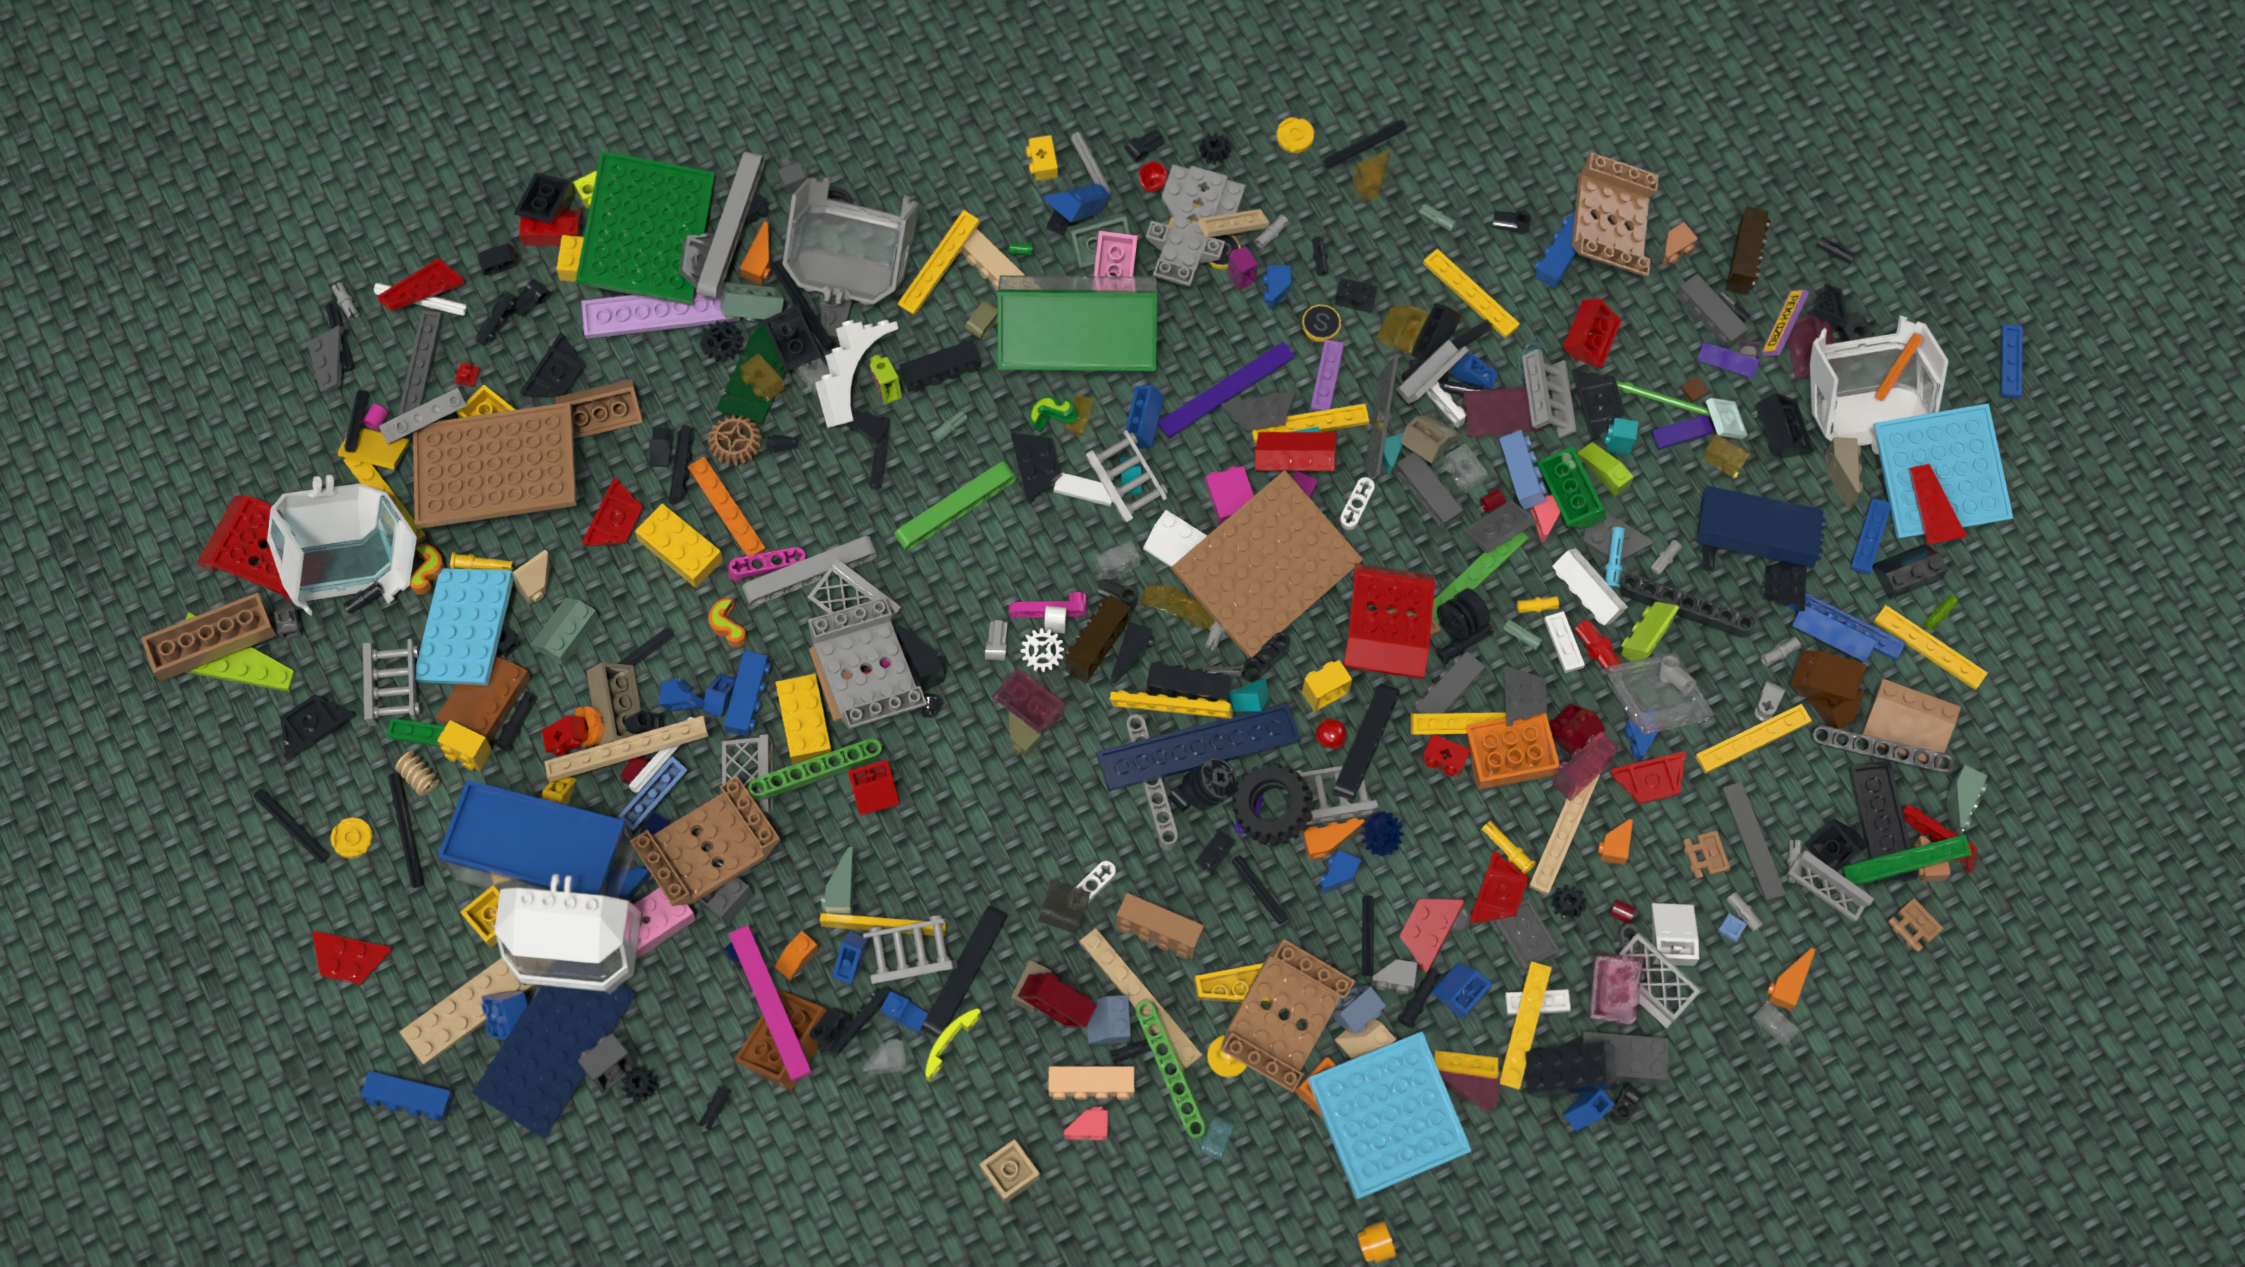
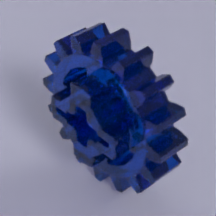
M1386 811L1371 813V817L1365 818L1368 823L1361 825L1365 828V831L1360 832L1361 835L1365 836L1362 843L1367 842L1368 845L1365 849L1372 850L1371 854H1378V856L1392 855L1393 851L1399 849L1397 844H1402L1399 837L1403 836L1404 833L1400 832L1399 829L1403 826L1397 825L1399 819L1398 817L1392 818L1393 813H1386Z

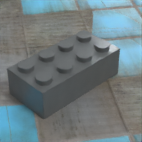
M1595 1032L1582 1033L1580 1044L1605 1041L1615 1046L1617 1082L1663 1086L1666 1083L1668 1076V1038Z

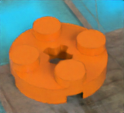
M578 707L575 711V716L584 717L588 740L581 743L580 747L590 748L593 744L597 745L603 737L605 723L601 722L603 715L595 707Z

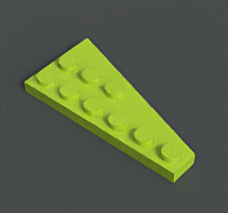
M188 612L186 620L196 616ZM250 646L185 671V673L290 692L296 674L294 670Z

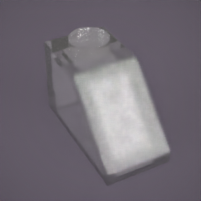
M890 1039L886 1043L881 1044L863 1066L864 1075L870 1076L907 1071L903 1041Z

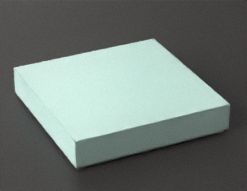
M1710 398L1706 401L1718 436L1738 439L1747 437L1736 402Z

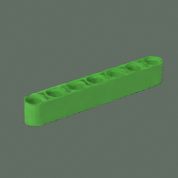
M1002 461L900 527L894 533V536L905 551H910L1013 484L1017 476L1009 465Z
M867 739L751 780L747 791L755 802H760L872 763L880 755L881 743L877 739ZM871 747L875 749L876 753H869L866 748ZM854 754L857 759L851 760L848 755ZM829 761H836L838 766H831ZM816 767L819 773L811 772L810 768ZM797 774L800 776V779L794 780L790 775ZM777 780L781 783V786L776 787L771 781ZM759 787L762 792L755 793L752 788Z
M1142 1001L1136 1007L1137 1017L1186 1132L1191 1137L1203 1138L1209 1131L1208 1123L1156 1004ZM1149 1005L1152 1011L1149 1016L1145 1017L1143 1009ZM1154 1025H1158L1160 1028L1157 1036H1153L1151 1033ZM1163 1044H1166L1168 1052L1162 1056L1159 1050ZM1171 1064H1175L1177 1068L1174 1075L1168 1073V1067ZM1180 1083L1185 1086V1091L1181 1095L1176 1091V1087ZM1187 1103L1193 1105V1112L1189 1115L1185 1112V1105ZM1197 1122L1202 1126V1131L1199 1134H1195L1193 1131V1126Z

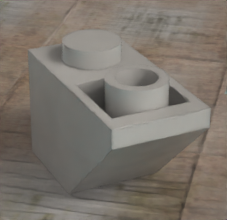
M1396 959L1373 976L1371 986H1375L1378 990L1395 989L1396 992L1402 994L1412 992L1415 984L1417 962Z

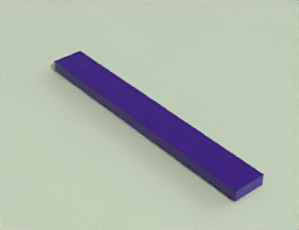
M1284 341L1158 421L1157 425L1168 439L1172 438L1220 407L1221 403L1228 402L1293 360L1295 355Z

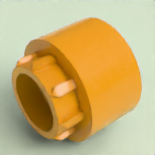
M1384 1221L1364 1227L1365 1232L1358 1234L1357 1237L1366 1261L1375 1260V1263H1379L1396 1257L1395 1249Z

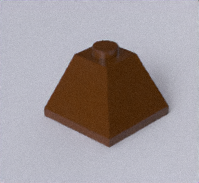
M1859 688L1855 701L1810 697L1808 701L1826 724L1835 729H1841L1855 719L1864 696V690Z

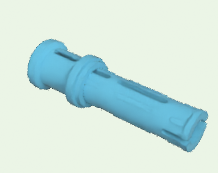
M1613 527L1609 562L1605 566V582L1611 588L1619 589L1621 586L1619 584L1620 572L1623 571L1620 563L1625 528Z

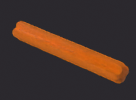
M1913 333L1876 391L1875 398L1880 401L1885 400L1923 341V337L1920 334Z

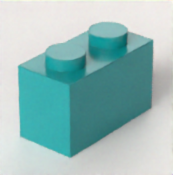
M1615 418L1613 425L1609 424L1608 432L1605 435L1604 444L1607 445L1606 452L1630 456L1636 441L1639 422Z

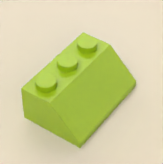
M1655 602L1652 607L1648 606L1642 614L1644 617L1642 622L1637 621L1633 627L1632 632L1634 634L1631 638L1627 636L1622 643L1623 651L1621 655L1637 666L1642 667L1673 622L1679 607Z

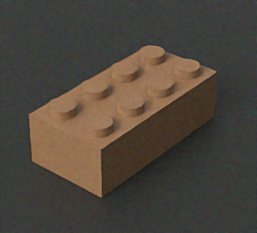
M1126 893L1116 919V927L1119 928V931L1128 935L1130 933L1135 934L1143 942L1149 943L1151 941L1156 943L1157 947L1162 950L1168 951L1170 949L1176 952L1177 956L1184 959L1188 957L1193 959L1203 936L1204 925Z

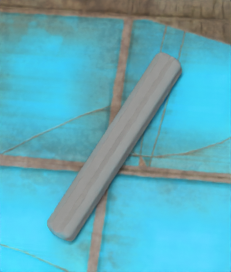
M1080 132L1072 134V141L1094 183L1105 187L1106 191L1110 194L1111 190Z

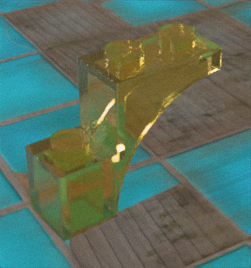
M1147 586L1143 592L1140 604L1144 607L1156 608L1172 613L1196 628H1211L1214 618L1196 598H1188L1175 586Z

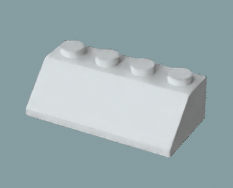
M1165 510L1151 531L1143 549L1172 567L1206 538L1207 535Z

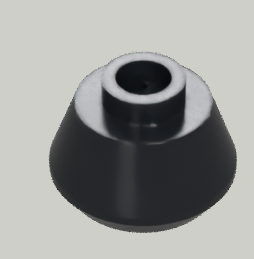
M923 693L927 706L917 708V710L922 714V717L933 718L934 715L938 714L943 701L938 695Z

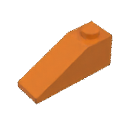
M765 221L740 266L742 278L763 285L765 279H769L772 272L770 267V231L768 222Z
M1811 948L1780 975L1774 983H1770L1767 994L1770 995L1768 1002L1790 1011L1793 1010L1798 1001L1816 949Z

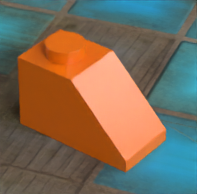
M1627 820L1606 834L1603 841H1599L1598 853L1601 854L1600 861L1625 865L1628 859L1633 820Z
M801 931L787 945L775 968L791 981L819 951L817 944Z

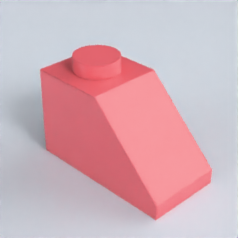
M1553 495L1546 496V502L1529 508L1531 515L1534 517L1541 543L1546 542L1560 515L1559 507Z
M1092 1107L1091 1110H1086L1064 1131V1140H1107L1108 1110H1103L1101 1107Z

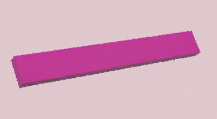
M744 926L729 933L791 1081L794 1082L812 1074L749 926Z

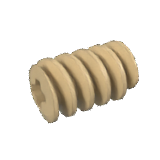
M411 750L399 759L396 764V770L401 773V776L406 779L408 784H411L412 789L416 790L419 796H424L432 792L440 780H434L436 775L434 773L429 774L430 768H424L425 762L418 763L421 758L419 756L414 757L415 751Z

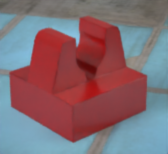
M460 363L455 377L456 384L475 387L480 368L469 363Z

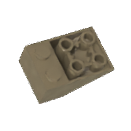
M1426 414L1417 416L1406 426L1400 443L1432 464L1462 434L1433 415Z
M1834 437L1825 453L1826 473L1846 506L1851 508L1863 489L1862 482H1859V475L1862 472V465L1858 460V457L1861 455V446L1858 445L1857 438Z

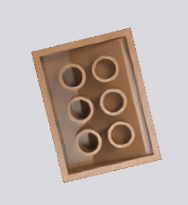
M1882 679L1877 687L1862 735L1945 753L1961 707ZM1879 744V745H1878V747H1881V748L1887 750V748H1886L1885 745H1883V744ZM1904 749L1898 750L1897 754L1907 757V752ZM1923 753L1918 755V761L1926 764L1928 761L1927 756ZM1940 758L1938 761L1939 766L1942 761V758Z

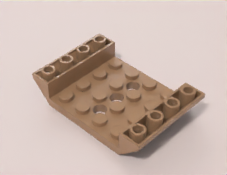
M1591 152L1578 179L1571 245L1579 255L1642 276H1649L1650 258L1644 257L1649 198L1657 192L1658 175ZM1591 212L1596 215L1597 220L1593 219ZM1607 218L1612 219L1614 225H1611ZM1624 223L1629 225L1630 231L1627 230V228L1624 226Z
M738 776L719 786L722 794L651 836L647 830L630 840V843L672 906L695 903L765 860L780 841L779 836ZM700 828L703 830L699 836L692 835L694 829ZM706 844L713 845V849L709 852L702 850ZM716 860L724 861L721 867H713V863Z
M1282 939L1267 956L1226 1029L1220 1051L1294 1092L1303 1076V1073L1300 1071L1340 998L1345 999L1355 980ZM1264 998H1269L1271 1001L1268 1009H1262L1261 1001ZM1282 1008H1286L1289 1012L1285 1020H1281L1278 1015ZM1304 1018L1307 1025L1305 1029L1298 1030L1296 1023L1299 1019Z

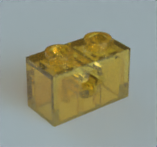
M759 353L740 367L742 380L747 385L751 384L754 387L752 389L759 398L763 397L766 401H769L785 388L782 378Z

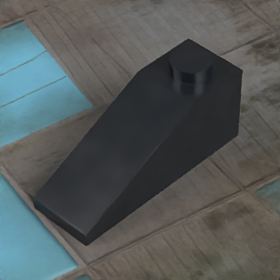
M1434 303L1411 356L1423 360L1433 354L1454 334L1462 315L1448 306Z
M1129 622L1111 675V683L1115 684L1146 655L1148 648H1152L1155 637L1152 636L1151 628Z

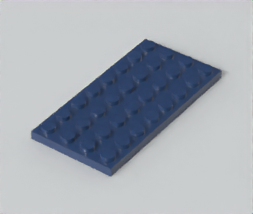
M557 960L547 975L549 977L602 982L610 977L590 963ZM622 984L611 994L606 991L540 985L471 1094L535 1135L545 1139L585 1075L578 1062L581 1054L588 1049L592 1050L596 1047L602 1037L610 1036L635 996V993Z

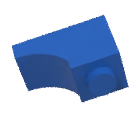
M1471 353L1463 355L1453 365L1450 374L1461 382L1484 386V389L1492 390L1498 372Z
M673 678L671 681L662 682L658 705L673 712L703 708L704 700L690 692L691 687L683 683V680Z
M891 991L881 1008L883 1017L919 1034L929 1014L913 1005L908 999Z

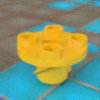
M1221 1036L1211 1043L1208 1049L1207 1061L1210 1068L1219 1076L1233 1078L1240 1075L1247 1066L1220 1051L1224 1036Z

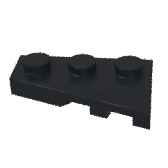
M503 290L500 295L503 297L502 301H498L491 311L492 316L485 320L474 340L481 345L484 342L488 343L493 336L491 331L495 326L498 327L504 319L502 314L505 310L509 311L514 304V300H512L514 296L509 292Z

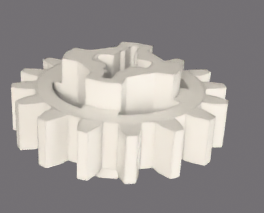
M1041 628L1038 634L1033 630L1032 637L1026 635L1028 642H1022L1025 649H1022L1021 653L1026 654L1022 660H1028L1027 667L1029 668L1033 665L1035 672L1038 668H1041L1042 673H1044L1047 667L1052 671L1053 664L1059 666L1057 659L1063 660V656L1059 654L1064 652V648L1059 647L1063 641L1056 640L1058 637L1057 633L1051 636L1050 629L1047 633H1044L1043 628ZM1037 638H1047V640L1038 641ZM1053 644L1056 647L1055 656L1051 653L1050 649ZM1030 645L1034 648L1032 657L1029 655ZM1047 646V654L1045 655L1044 653L1038 655V647L1044 648ZM1039 660H1047V661H1048V663H1045V664H1040V663H1037V662H1038Z

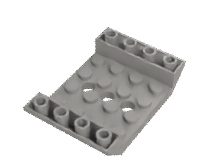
M885 597L808 620L813 647L840 718L849 729L927 706L921 687H916L893 629L891 623L892 613ZM882 660H887L891 666L883 668L879 663ZM868 666L872 671L865 674L861 672L860 668ZM843 672H850L852 678L846 680L842 678L841 674Z

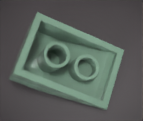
M853 847L847 848L826 885L825 894L821 895L823 912L853 915L855 877Z

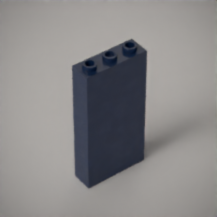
M1706 485L1701 501L1696 543L1814 568L1816 561H1820L1823 549H1820V545L1823 544L1824 534L1821 533V530H1824L1826 519L1823 518L1824 510Z

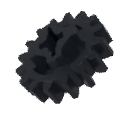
M717 320L716 325L713 326V324L709 323V329L703 328L704 334H700V346L703 354H707L709 359L714 356L716 362H718L719 358L726 362V357L729 356V358L733 359V353L739 354L738 348H742V336L738 328L734 329L733 323L728 326L726 320H724L723 324H720Z

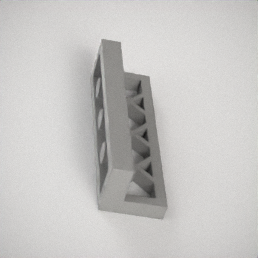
M1447 340L1396 390L1408 404L1419 399L1469 350L1465 346L1457 350L1452 342Z
M1808 851L1798 854L1787 872L1788 876L1853 922L1857 921L1863 909L1871 905L1874 900L1872 896ZM1798 865L1805 868L1807 876L1800 877L1794 872ZM1818 877L1821 879L1824 888L1817 889L1814 887L1812 878ZM1835 889L1838 891L1841 900L1834 901L1831 899L1829 890ZM1852 901L1859 906L1854 914L1848 910L1846 902Z

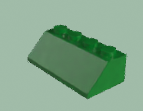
M1573 446L1537 461V465L1568 527H1591L1607 520L1605 509Z

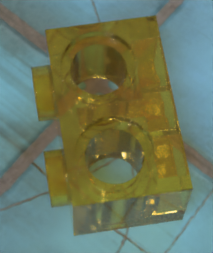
M1715 435L1706 448L1702 459L1730 476L1737 478L1750 454L1722 437Z

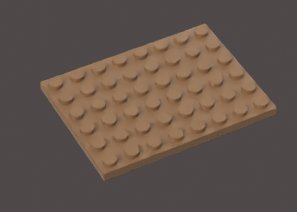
M570 402L436 421L413 431L414 513L417 529L577 506L572 406Z
M1284 470L1170 569L1248 658H1252L1276 633L1282 632L1354 568L1355 563L1359 564L1363 559Z

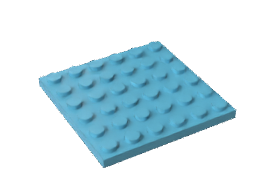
M1989 403L1873 424L1897 539L1924 535L1908 469L1925 464L1931 465L1963 528L2013 519Z
M1423 1032L1307 1078L1356 1199L1472 1151Z

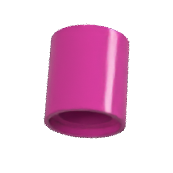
M372 404L363 423L371 429L379 430L378 426L382 425L388 412L383 407Z

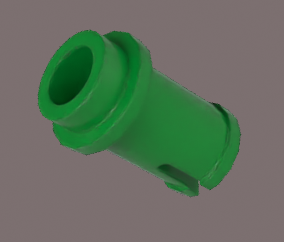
M1009 242V254H1013V256L1015 254L1032 256V243Z

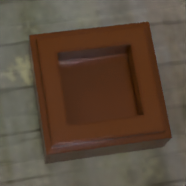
M1695 377L1681 387V390L1691 403L1701 399L1709 392L1698 377Z

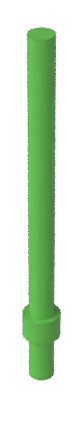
M1616 380L1618 389L1622 390L1623 393L1629 395L1633 393L1711 417L1708 408L1633 386V383L1627 381L1623 383Z

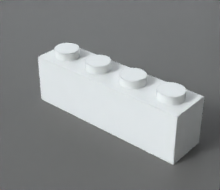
M1576 548L1568 550L1552 566L1556 570L1557 576L1569 585L1568 587L1572 593L1578 595L1582 600V604L1593 612L1595 619L1603 625L1613 623L1628 608Z

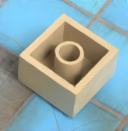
M1015 1139L979 1164L980 1170L1004 1204L1040 1179L1039 1172Z

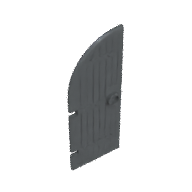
M1394 356L1378 378V392L1375 397L1370 428L1372 431L1369 434L1366 454V472L1371 479H1375L1380 475L1387 426L1392 419L1390 407L1399 356Z

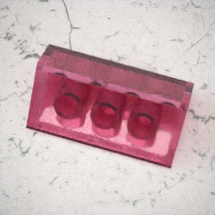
M1527 387L1464 392L1462 406L1466 415L1465 427L1467 437L1512 434L1519 430H1522L1523 433L1545 431V426L1538 429L1532 427Z

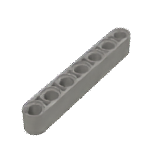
M869 536L861 537L745 583L742 589L749 605L757 606L820 581L836 559H839L852 569L874 560L878 554ZM832 572L829 577L834 576L836 574Z
M1138 714L1131 715L1127 719L1126 725L1129 742L1132 743L1150 738L1144 718ZM1133 723H1137L1141 727L1138 729H1133L1131 725ZM1162 778L1156 779L1157 783L1155 785H1149L1147 782H1144L1142 787L1159 845L1162 849L1168 851L1176 847L1178 833ZM1154 798H1160L1163 802L1160 804H1155L1152 800ZM1164 816L1168 821L1161 823L1158 821V818ZM1169 835L1172 836L1174 840L1171 842H1166L1163 839V837Z

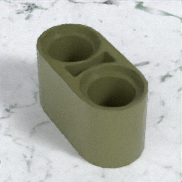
M983 301L967 321L965 330L982 340L997 323L998 308L987 301Z

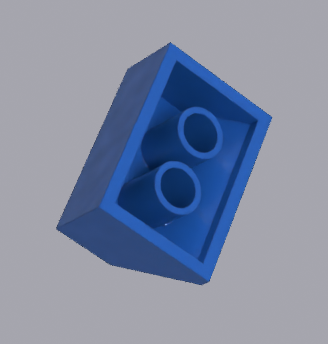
M1096 183L1044 196L1043 200L1067 220L1074 222L1101 213L1111 195L1106 191L1105 187Z

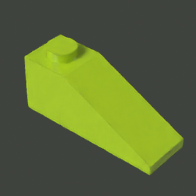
M1593 442L1577 453L1614 497L1630 487L1634 476L1620 461Z

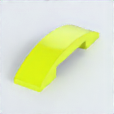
M978 1008L956 1019L940 1035L927 1062V1081L930 1082L943 1066L942 1060L938 1057L960 1029L963 1028L969 1032L979 1020L981 1011Z

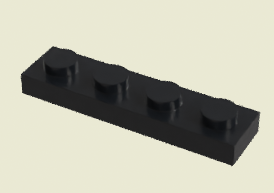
M684 424L678 431L668 501L669 504L674 505L680 499H683L685 494V487L682 486L688 472L685 469V464L688 463L690 452L687 449L692 441L691 426Z
M883 986L881 990L879 988L875 990L870 997L872 1000L867 1005L863 1004L858 1009L855 1019L853 1021L850 1020L848 1030L835 1043L834 1047L829 1050L831 1056L836 1059L882 1008L890 992L887 987Z

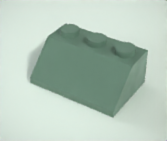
M1122 212L1067 227L1070 243L1079 268L1095 264L1099 231L1130 235L1127 218Z
M724 282L720 291V310L726 318L730 319L744 317V319L755 321L756 319L764 320L782 312L784 298L778 287Z
M565 598L530 646L564 666L599 620L596 610L580 600Z

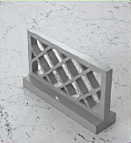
M839 559L834 561L807 597L828 614L833 613L831 603L843 601V607L846 609L845 601L857 600V605H860L859 599L864 598L873 601L885 597L892 613L891 620L901 609V606ZM832 572L839 576L840 585L828 586V577ZM826 581V587H821ZM852 586L855 588L856 597L845 598L843 587ZM841 587L842 599L830 600L829 589ZM827 589L828 601H818L813 597L818 590Z
M768 734L760 735V738L722 741V785L728 782V778L731 780L745 772L750 777L744 783L745 788H747L751 780L757 776L760 777L773 772V740ZM751 744H758V750L752 756L745 751ZM729 746H737L740 749L733 758L728 755ZM744 752L750 759L741 766L736 760ZM754 761L758 764V769L751 775L746 771V768ZM734 763L740 769L731 777L728 774V768ZM758 787V789L755 791V793H761V792H762V790H761L759 787ZM773 797L757 802L759 809L766 819L774 818Z
M1639 932L1604 970L1666 1028L1673 1024L1677 1017L1702 991L1700 987ZM1637 940L1644 945L1645 953L1634 952V944ZM1645 956L1646 968H1636L1635 957ZM1649 956L1658 957L1661 967H1650ZM1631 957L1632 968H1625L1620 964L1621 958ZM1636 971H1647L1648 982H1640L1637 979ZM1651 971H1661L1662 982H1652ZM1665 971H1673L1676 974L1677 982H1666ZM1662 985L1663 997H1656L1653 994L1652 986ZM1666 985H1677L1678 996L1667 997ZM1681 985H1688L1695 992L1691 996H1682ZM1668 1000H1678L1679 1009L1676 1013L1668 1008Z

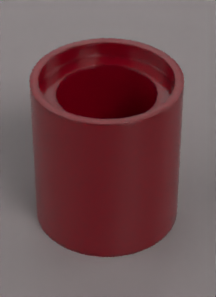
M1498 488L1479 499L1482 508L1487 513H1491L1506 503L1503 493Z
M1616 899L1610 917L1629 924L1636 907Z

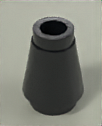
M777 434L767 436L768 452L778 453L796 449V437Z

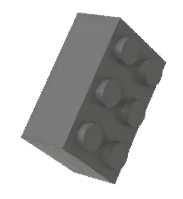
M613 1034L602 1037L596 1047L583 1052L578 1060L587 1077L602 1095L624 1078L626 1071L632 1072V1068L635 1066L628 1052Z

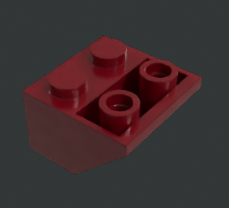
M1572 703L1564 707L1562 712L1549 723L1553 741L1564 751L1578 757L1606 730L1596 712Z

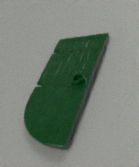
M764 323L757 328L746 344L742 354L748 356L747 359L740 358L724 390L726 393H729V396L722 395L715 409L718 412L731 416L734 414L737 418L742 415L744 420L749 418L751 422L762 425L786 374Z

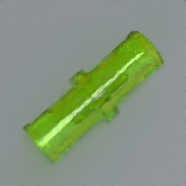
M1949 595L1942 604L1933 609L1934 612L1923 622L1924 626L1933 631L1942 620H1946L1949 617V613L1959 604L1958 599L1953 595Z

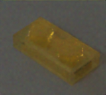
M1075 394L1073 404L1079 411V417L1071 424L1066 423L1064 432L1084 436L1094 399Z

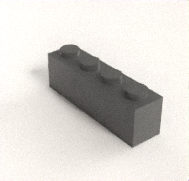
M1698 274L1680 286L1677 293L1680 302L1688 306L1693 316L1700 319L1706 330L1713 333L1720 345L1730 349L1745 338L1749 328Z
M1413 452L1396 464L1395 472L1441 530L1461 519L1463 513L1461 503L1451 496L1449 488L1439 481V476L1434 470L1431 471L1425 459Z
M1468 652L1463 656L1458 655L1452 663L1454 666L1450 670L1446 669L1439 677L1441 680L1437 684L1433 683L1428 688V694L1424 698L1420 697L1415 702L1414 713H1448L1483 674L1485 665Z

